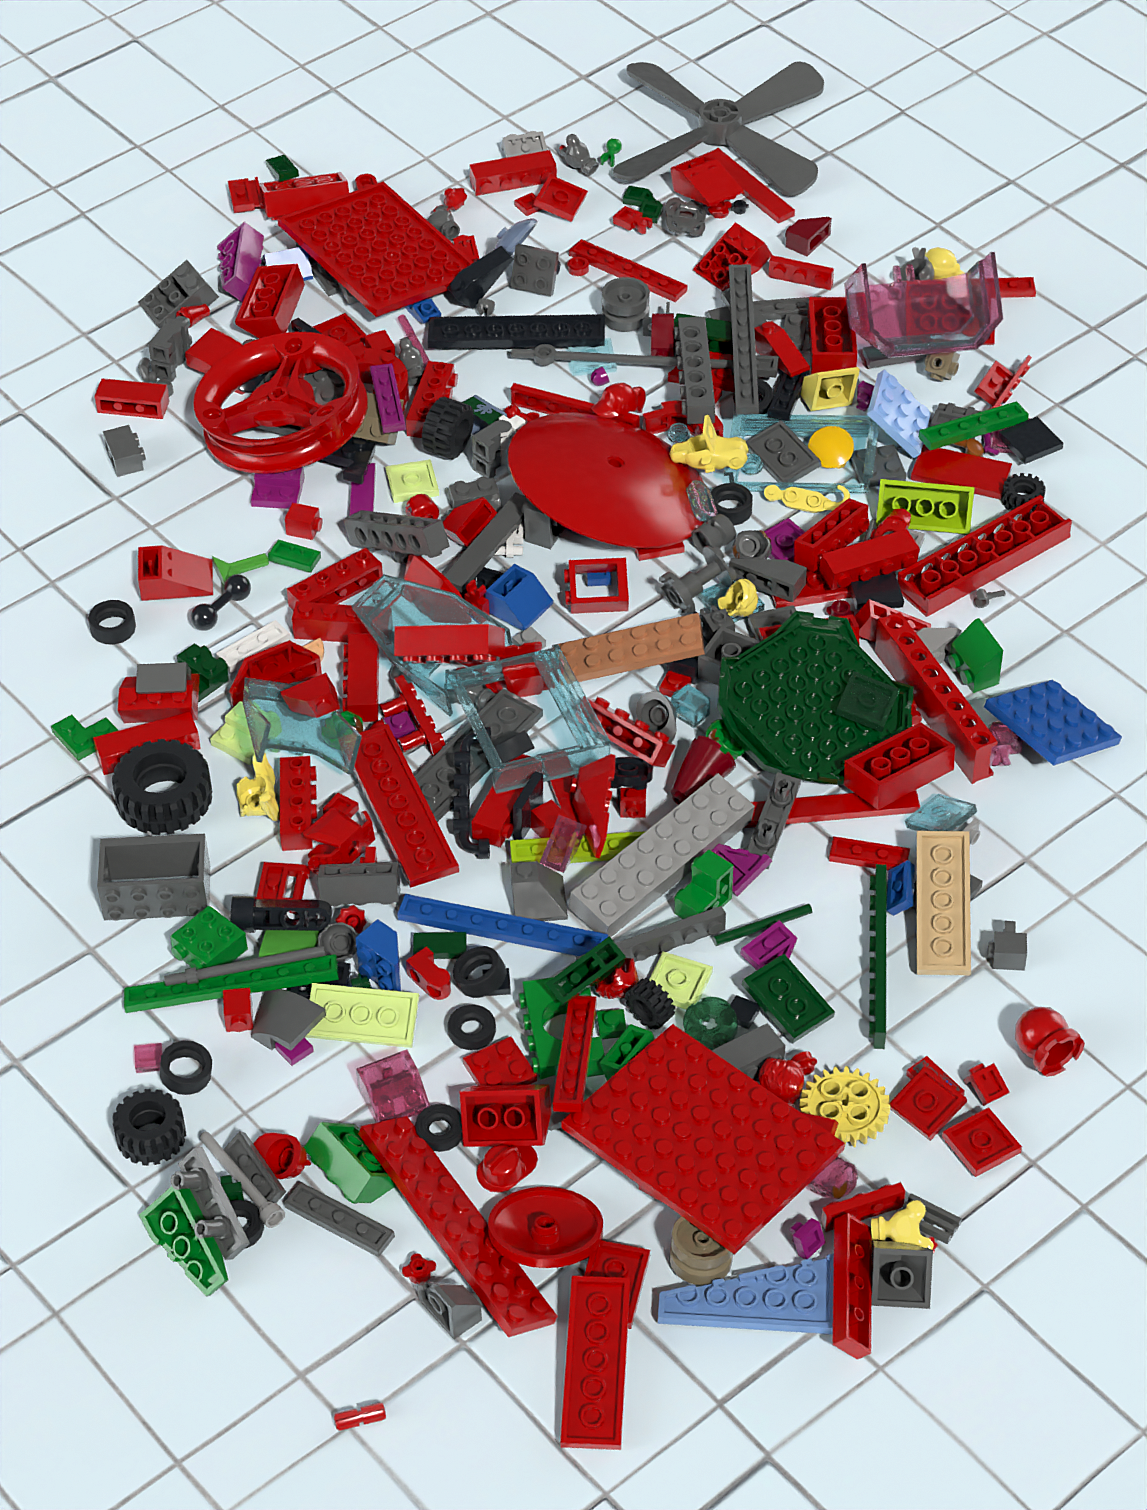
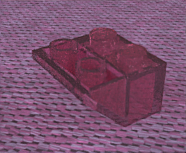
M407 1049L356 1068L358 1089L376 1123L403 1116L409 1118L420 1114L423 1109L430 1106L419 1071Z

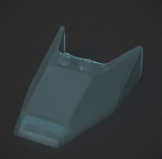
M385 574L351 606L389 661L449 717L453 714L448 691L429 679L430 675L441 664H436L435 662L412 664V662H403L401 657L394 656L395 626L490 624L505 628V646L513 645L508 627L455 593Z
M245 677L243 707L257 762L262 763L265 749L275 753L280 752V750H286L298 756H302L303 753L317 755L345 773H353L362 736L338 711H333L319 718L292 712L281 696V691L294 685Z

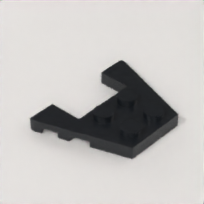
M351 437L338 450L321 460L348 467L343 471V479L363 484L364 476L368 472V465L371 464L375 454L376 443L369 442L363 438Z

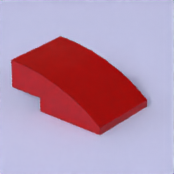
M210 328L185 352L187 366L206 374L217 361L242 346V344L228 335ZM238 389L234 391V392H236V393H238V394H241V395H243V394L245 393V392L240 391V390H238Z

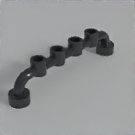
M480 727V732L471 733L466 736L461 743L460 752H455V767H460V774H454V789L460 790L459 796H454V812H459V819H453V833L459 834L460 845L465 851L479 854V859H490L489 838L479 839V844H474L469 840L470 748L476 742H480L481 747H491V727Z

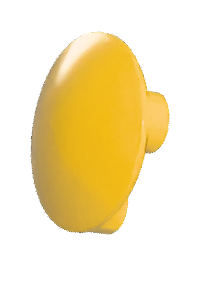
M826 426L817 430L811 436L808 448L821 460V467L840 469L851 458L854 451V442L851 435L843 428Z

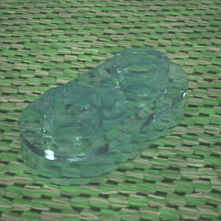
M699 480L692 481L686 491L694 516L700 521L707 522L717 515L713 497L706 484Z

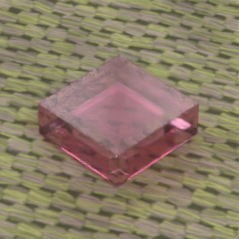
M162 1043L134 1046L136 1073L160 1071L161 1055L163 1054Z

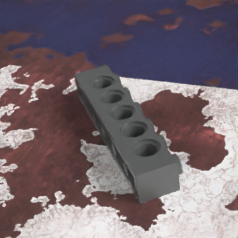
M705 317L678 318V327H674V339L679 340L676 341V355H680L677 356V369L682 370L679 371V385H683L680 386V398L685 400L682 401V415L687 416V424L704 423L705 415H709L711 422L715 423V400Z
M360 510L343 519L351 545L361 546L362 549L365 547L374 548L375 550L383 549L388 552L397 551L401 552V554L412 553L415 556L427 555L429 558L441 555L442 550L450 547L443 522L440 519Z

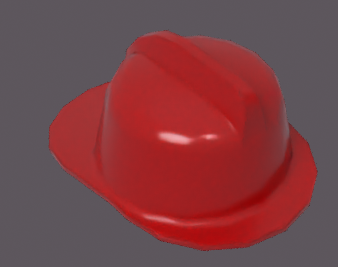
M265 1133L253 1143L277 1179L295 1178L301 1174L305 1166L311 1165V1162L307 1159L305 1148L292 1135Z
M497 1145L492 1147L478 1165V1182L490 1192L500 1193L510 1190L536 1168L538 1162L536 1151L532 1146Z

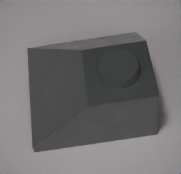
M537 861L511 863V884L515 916L539 921L568 920L563 876Z
M873 1240L871 1306L930 1309L933 1250L904 1242Z

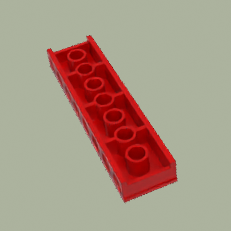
M1039 495L898 572L897 580L902 595L923 615L928 617L1070 538L1072 520L1062 518L1043 502L1044 497ZM1037 504L1036 509L1029 514L1031 508ZM1020 514L1019 518L1015 520L1014 517ZM1002 524L1001 528L994 533L995 528ZM981 534H984L981 540L978 539ZM966 543L965 548L958 553L959 548ZM948 553L947 558L943 560L942 557ZM930 563L928 569L921 573L924 566ZM911 573H912V575H911V577L909 578V580L906 581V580H905V577H906L908 574H911Z
M898 612L878 618L875 653L895 681L914 686L913 699L917 705L916 709L933 731L955 745L954 761L971 784L993 776L994 772L989 765L992 747L998 744L996 738L902 613ZM896 621L900 622L902 627L895 629Z

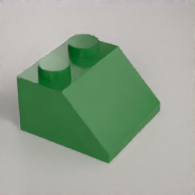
M977 618L951 644L948 660L950 666L959 673L963 684L967 685L973 693L999 684L1003 649L981 619Z

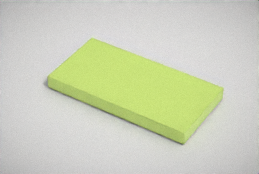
M312 983L310 1000L325 1008L326 1016L305 1037L412 1048L419 993Z

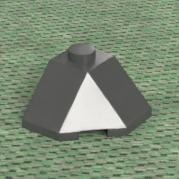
M423 1281L418 1284L419 1301L453 1339H456L482 1321L481 1307L483 1305L480 1298L474 1292L470 1293L463 1285Z

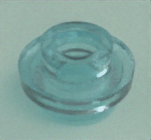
M675 423L670 426L667 437L673 443H682L690 438V431L685 424Z
M748 454L747 462L740 468L741 471L748 475L760 473L763 469L761 458L755 454Z

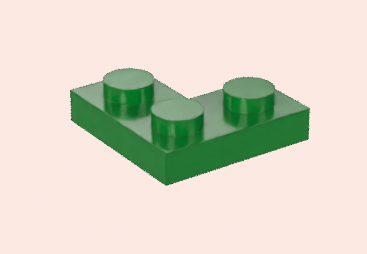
M73 715L51 725L52 733L78 761L96 752L94 737L119 731L107 717L87 728H84Z

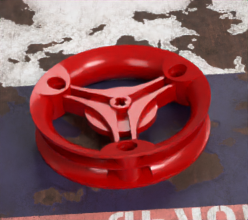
M312 332L274 334L236 348L222 357L206 372L194 395V411L197 420L204 428V439L210 453L222 464L235 470L249 473L266 474L290 471L327 457L343 446L357 432L363 423L368 409L367 392L359 378V366L353 352L345 344L333 337ZM326 368L337 373L343 379L345 387L342 397L334 399L325 405H320L315 402L313 388L309 382L304 380V376L307 373ZM278 369L272 379L259 386L250 397L230 407L221 408L227 398L240 386L259 375ZM289 424L304 427L300 431L269 439H248L232 435L258 426L279 427Z

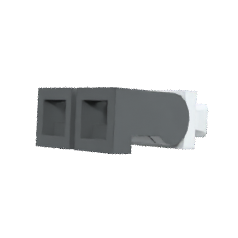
M503 415L498 421L473 435V470L488 479L496 476V469L501 465L508 464L510 442L516 432L525 425V420L518 415L510 419Z

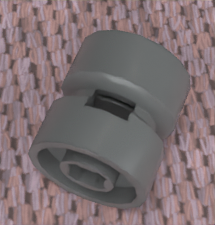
M717 514L705 524L693 530L691 538L695 548L703 555V547L710 546L711 548L718 546L721 549L722 546L732 542L736 538V531L729 518L725 515Z

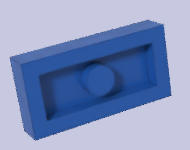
M909 860L888 870L887 912L893 916L914 905L915 865Z

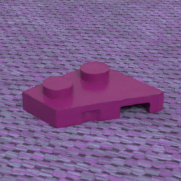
M718 844L712 850V852L733 864L732 892L737 897L773 862L766 854L762 856L756 855L748 850L732 849L730 846Z
M779 920L741 948L740 955L758 970L782 954H785L790 959L798 938Z

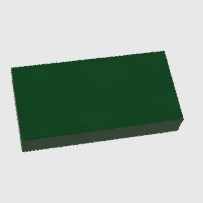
M286 155L266 160L267 168L280 182L299 177L298 169Z
M414 933L413 955L428 947L433 952L434 959H458L467 951V933Z

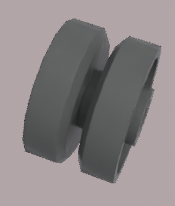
M621 277L607 282L602 288V314H605V325L611 329L623 332L642 328L643 318L649 317L650 290L648 286L641 280L632 277Z

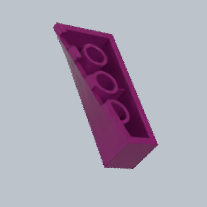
M245 221L217 245L218 250H220L218 257L222 260L219 264L220 269L223 270L221 273L222 288L241 302L245 298L257 267L262 262L261 253L264 248V235Z

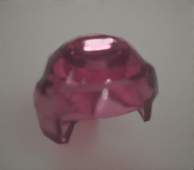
M1000 720L992 722L987 728L998 741V744L993 746L991 753L994 754L992 766L995 767L1001 763L1004 766H1009L1011 762L1008 756L1022 752L1023 740Z

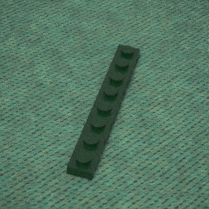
M876 864L875 875H870L869 890L874 891V895H870L869 911H874V915H870L869 931H874V936H870L869 952H874V957L869 958V973H874V978H869V994H874V1000H869V1016H874V1021H869V1038H874V1049H885L886 865Z

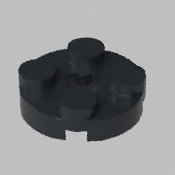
M636 757L615 758V774L610 788L616 789L624 786L632 787L636 790L646 789L647 783L653 779V765L649 764L648 767L643 764L642 759Z

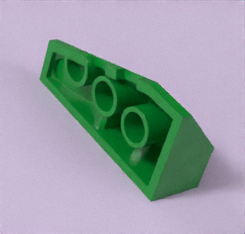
M171 1186L139 1214L151 1240L156 1245H161L169 1253L168 1257L173 1262H178L185 1270V1275L205 1296H211L229 1280L222 1253L214 1237L200 1239L195 1235V1224L199 1223V1220H205L191 1189L175 1190Z

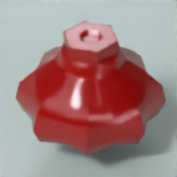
M462 187L448 188L445 190L444 195L446 197L443 202L448 206L449 211L458 210L464 205L467 194Z
M355 905L342 908L335 919L336 923L343 922L352 926L357 934H361L363 927L368 923L365 918V910L358 909Z

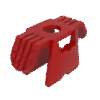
M541 642L524 643L521 646L510 645L505 646V658H499L504 676L493 677L487 670L481 672V676L486 687L491 689L496 695L503 688L519 697L539 695L544 690L555 689L562 679L564 663L562 660L556 659L547 669V661H539L542 649Z
M332 807L303 832L305 838L324 843L318 844L308 853V867L313 873L318 875L320 865L351 864L361 854L365 853V848L375 840L372 820L366 810L361 812L364 823L361 826L337 808Z

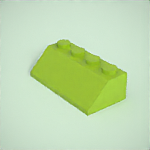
M880 479L876 526H879L894 509L902 508L911 514V523L908 529L969 534L975 487Z

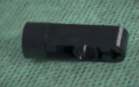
M232 896L230 921L245 933H255L256 930L321 931L330 924L333 910L331 905L323 900L257 899L256 896ZM266 911H269V919H266ZM296 911L300 918L291 919L288 917L287 912ZM316 912H321L323 919H318Z

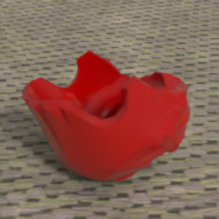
M626 958L623 966L616 968L615 972L595 985V992L602 998L614 999L619 997L624 999L625 993L639 981L634 959Z
M768 1058L759 1070L760 1085L789 1105L794 1104L798 1100L804 1086V1071L800 1064L792 1060Z

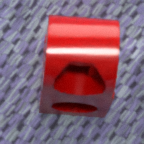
M425 947L406 960L407 976L426 994L436 1000H443L450 995V974L447 970L439 968L434 963V954L428 947Z

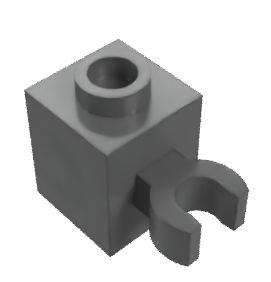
M713 605L709 614H706L703 609L700 610L701 622H703L702 635L707 644L721 626L735 631V623L728 615L726 609L718 610Z
M1005 921L1003 932L995 931L993 942H988V958H992V969L1025 971L1027 933H1015L1016 922Z

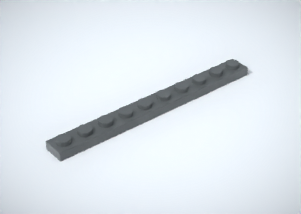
M751 264L729 265L736 415L759 414Z

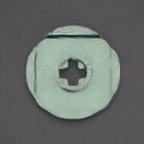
M705 997L701 999L702 1001L697 1002L695 1005L693 1003L687 1008L683 1017V1027L685 1033L708 1049L713 1050L735 1038L738 1030V1020L735 1011L727 1001L718 997ZM715 1019L716 1027L707 1029L706 1025H703L704 1022Z

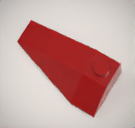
M613 754L579 768L577 777H572L569 792L573 793L572 804L595 858L601 857L607 838L610 814L608 809L612 798L610 787L615 774L616 755Z

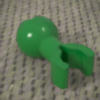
M611 138L606 143L607 153L601 155L600 162L601 165H604V162L610 159V165L614 167V155L621 151L622 143L619 139Z

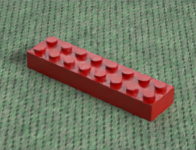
M846 1213L834 1219L832 1345L858 1360L871 1354L872 1235L871 1227Z

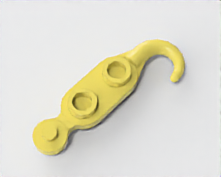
M769 485L764 490V496L768 501L782 500L783 504L789 508L811 513L833 511L850 498V493L844 486L838 485L837 489L843 492L844 498L840 502H833L819 492L797 487L780 490L776 485Z

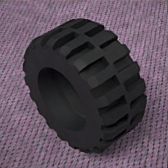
M158 739V742L153 743L147 741L143 743V746L138 747L137 745L130 750L131 753H126L120 759V762L116 764L114 774L112 775V785L119 815L129 826L134 829L137 827L140 832L147 834L149 831L153 835H160L161 833H167V835L175 834L174 831L177 830L182 832L188 829L190 824L195 825L200 820V816H204L209 809L208 806L212 802V785L208 763L197 749L193 750V747L187 743L182 745L180 741L173 739L171 742L165 739ZM172 781L180 783L176 788L166 792L154 793L145 790L147 787L158 782Z

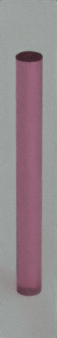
M404 314L398 316V321L406 336L412 342V345L420 351L425 369L430 360Z

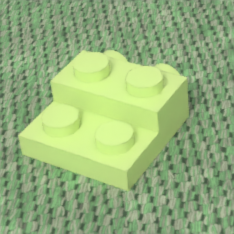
M240 701L225 716L226 723L210 738L212 746L251 765L254 754L259 751L264 752L281 735L280 721L274 713L268 712L265 714L259 711V708L254 703L249 702L245 704Z

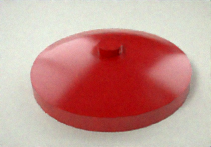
M533 1187L509 1194L493 1207L488 1218V1235L493 1247L501 1255L513 1262L536 1268L564 1267L584 1260L599 1247L603 1238V1217L598 1207L579 1193L556 1187Z

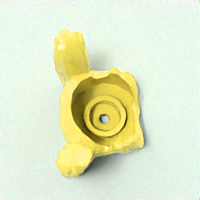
M259 751L254 754L252 761L256 775L255 778L250 780L247 777H243L237 783V799L240 804L241 817H245V815H266L273 821H279L280 810L274 792L275 774L267 760L266 753Z

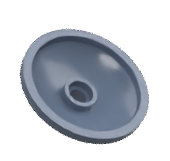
M526 219L515 223L509 229L504 227L496 236L499 241L494 250L503 246L512 255L515 252V245L524 242L538 221L536 219Z

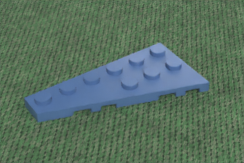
M834 1253L827 1255L825 1259L816 1261L806 1259L802 1260L801 1264L789 1267L779 1265L739 1274L738 1278L724 1281L721 1278L713 1280L712 1284L696 1287L695 1285L660 1292L658 1324L833 1334Z

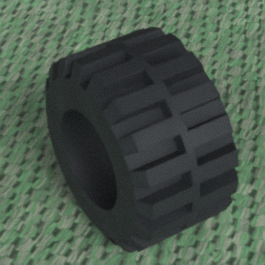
M440 397L430 408L423 425L422 445L424 450L451 460L457 458L465 449L472 434L474 415L471 406L447 397Z
M145 1089L143 1093H139V1091L133 1092V1096H126L123 1099V1104L119 1103L117 1105V1112L113 1113V1128L118 1149L122 1151L126 1159L131 1158V1162L135 1164L139 1161L145 1166H148L151 1162H154V1165L161 1164V1160L165 1159V1161L172 1159V1154L177 1155L180 1152L179 1146H183L185 1143L186 1128L182 1107H180L179 1101L173 1099V1096L168 1092L163 1094V1091L156 1089L155 1092H151V1089ZM147 1124H160L159 1127L153 1130H138Z

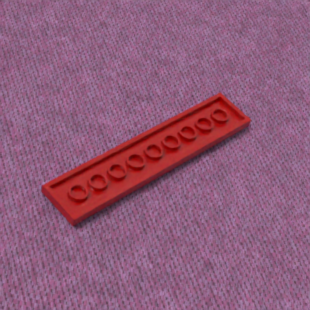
M407 1116L361 1126L358 1133L505 1334L508 1337H512L555 1324L558 1315L521 1266L501 1255L493 1247L488 1235L487 1221L424 1139L416 1134L415 1126Z

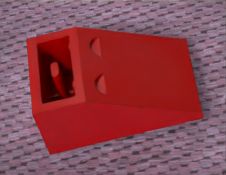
M706 154L671 167L674 191L708 207H715L722 201L735 199L737 195L744 193L743 188L721 163Z
M735 222L692 270L723 292L730 288L729 265L751 264L752 275L763 267L771 258L772 253L764 241Z
M163 545L138 547V583L141 600L213 595L212 559Z

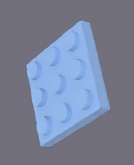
M884 369L877 375L867 415L913 458H916L921 454L923 442L918 438L919 430L927 428L931 413L925 405L913 397L909 390H906L898 383L893 375H890Z

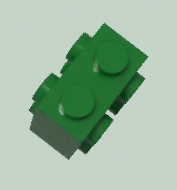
M210 905L170 936L172 954L179 961L183 960L190 965V968L202 969L232 963L248 950L246 933Z

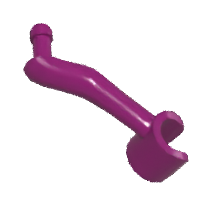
M992 432L983 434L984 452L998 455L999 450L991 448Z

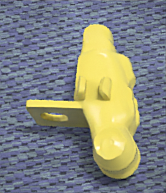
M705 415L703 434L691 437L685 442L674 444L670 450V458L674 463L688 464L696 469H705L706 473L714 472L715 469L721 470L725 467L737 470L747 462L749 449L746 441L742 438L717 436L709 415Z

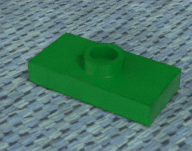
M279 539L268 554L269 561L310 573L321 559L320 551Z

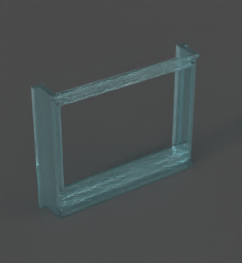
M735 407L730 438L739 437L745 440V436H755L781 419L770 418L762 414L736 415ZM792 415L790 421L782 420L797 437H811L817 430L826 426L843 428L851 437H868L863 472L864 484L738 482L740 469L724 468V476H729V483L743 485L750 492H764L767 486L776 485L780 490L797 487L819 493H843L837 489V486L841 485L848 489L849 493H869L870 478H873L879 425L869 416Z
M558 644L552 645V648L455 671L445 670L444 688L447 693L455 692L493 769V788L496 794L525 787L535 771L543 773V782L578 774L579 768L610 755L611 742ZM534 662L578 745L502 763L466 689L505 680L502 672L503 667Z

